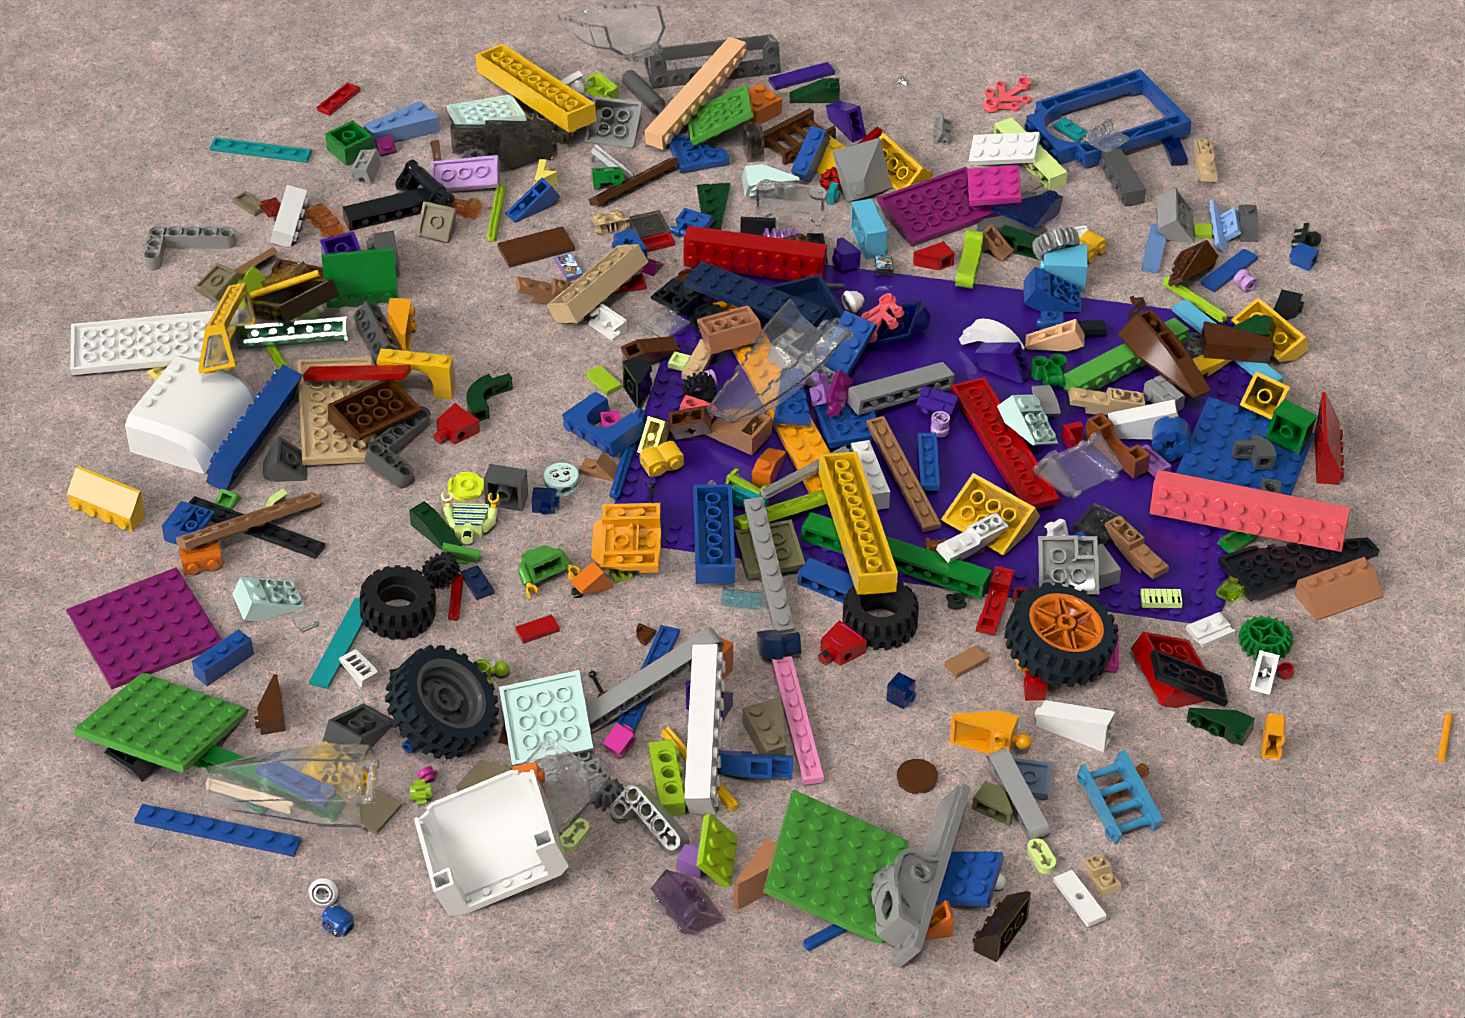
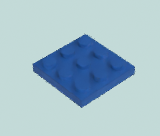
M846 401L842 412L830 418L826 415L829 404L814 406V413L829 448L851 445V443L867 440L874 441L866 425L867 420L877 418L874 411L857 415Z
M952 851L935 905L939 906L947 900L950 906H989L1005 858L1003 852Z

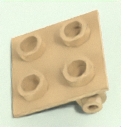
M619 209L611 210L608 214L595 213L593 217H588L597 226L595 227L596 234H608V230L612 233L611 223L615 232L630 228L629 221H626L630 217Z

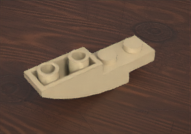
M1204 138L1194 140L1197 180L1217 182L1218 174L1214 163L1215 154L1211 140Z
M1070 387L1068 392L1070 405L1085 407V412L1089 414L1103 413L1108 415L1111 412L1145 406L1144 393L1108 387L1105 393Z

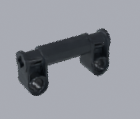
M409 160L405 164L404 169L395 182L396 189L402 192L418 189L419 185H421L431 195L428 200L429 203L451 207L455 201V196L452 193H448L447 189L427 172L425 168L420 167L416 160Z

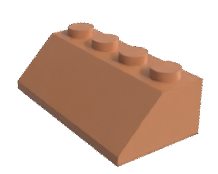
M1365 557L1297 580L1295 590L1296 598L1315 621L1383 598L1376 571Z

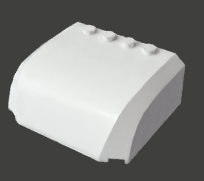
M176 356L129 413L125 424L129 450L139 455L205 474L211 464L210 459L212 455L220 451L221 443L223 440H228L227 437L232 428H237L236 424L241 416L245 417L248 406L255 403L254 399L256 396L248 383L237 374L223 371V369L216 370L212 374L199 373L200 361L184 356Z
M519 770L507 771L432 802L426 807L427 811L421 817L414 818L433 892L448 916H458L478 910L561 876L569 867L550 806L534 770H530V772H519Z

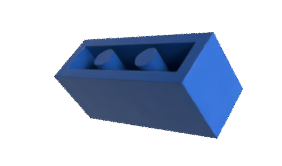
M814 126L810 127L791 169L792 174L799 177L800 180L809 183L812 181L831 139L826 130Z
M809 558L798 572V585L841 603L844 602V597L848 590L854 586L850 574L812 558Z
M238 629L192 660L194 676L203 684L209 686L254 655L252 639Z

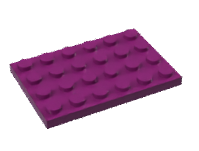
M967 167L877 197V203L911 246L977 224L983 219L1001 215V209L997 204L969 206Z

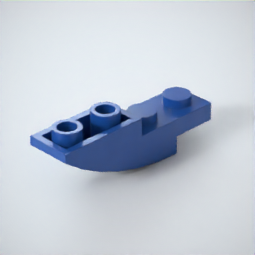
M718 750L719 756H721V768L717 769L718 773L758 779L793 777L792 755L752 754L751 751Z

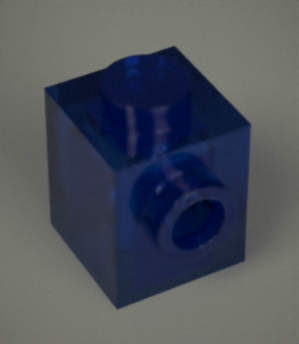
M533 488L531 500L532 513H541L543 515L555 514L556 508L560 507V496H557L556 488Z
M898 672L887 684V701L905 709L909 703L915 700L916 680Z

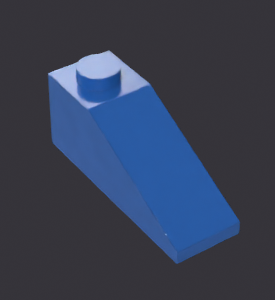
M541 178L505 214L516 223L548 209L560 198V195L545 179Z

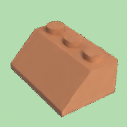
M749 306L697 319L705 347L710 354H719L725 350L737 349L740 346L762 341L760 321Z

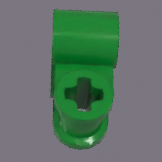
M1061 354L1052 355L1050 360L1043 356L1034 357L1032 360L1031 377L1038 381L1042 380L1043 385H1059L1063 387L1066 357Z

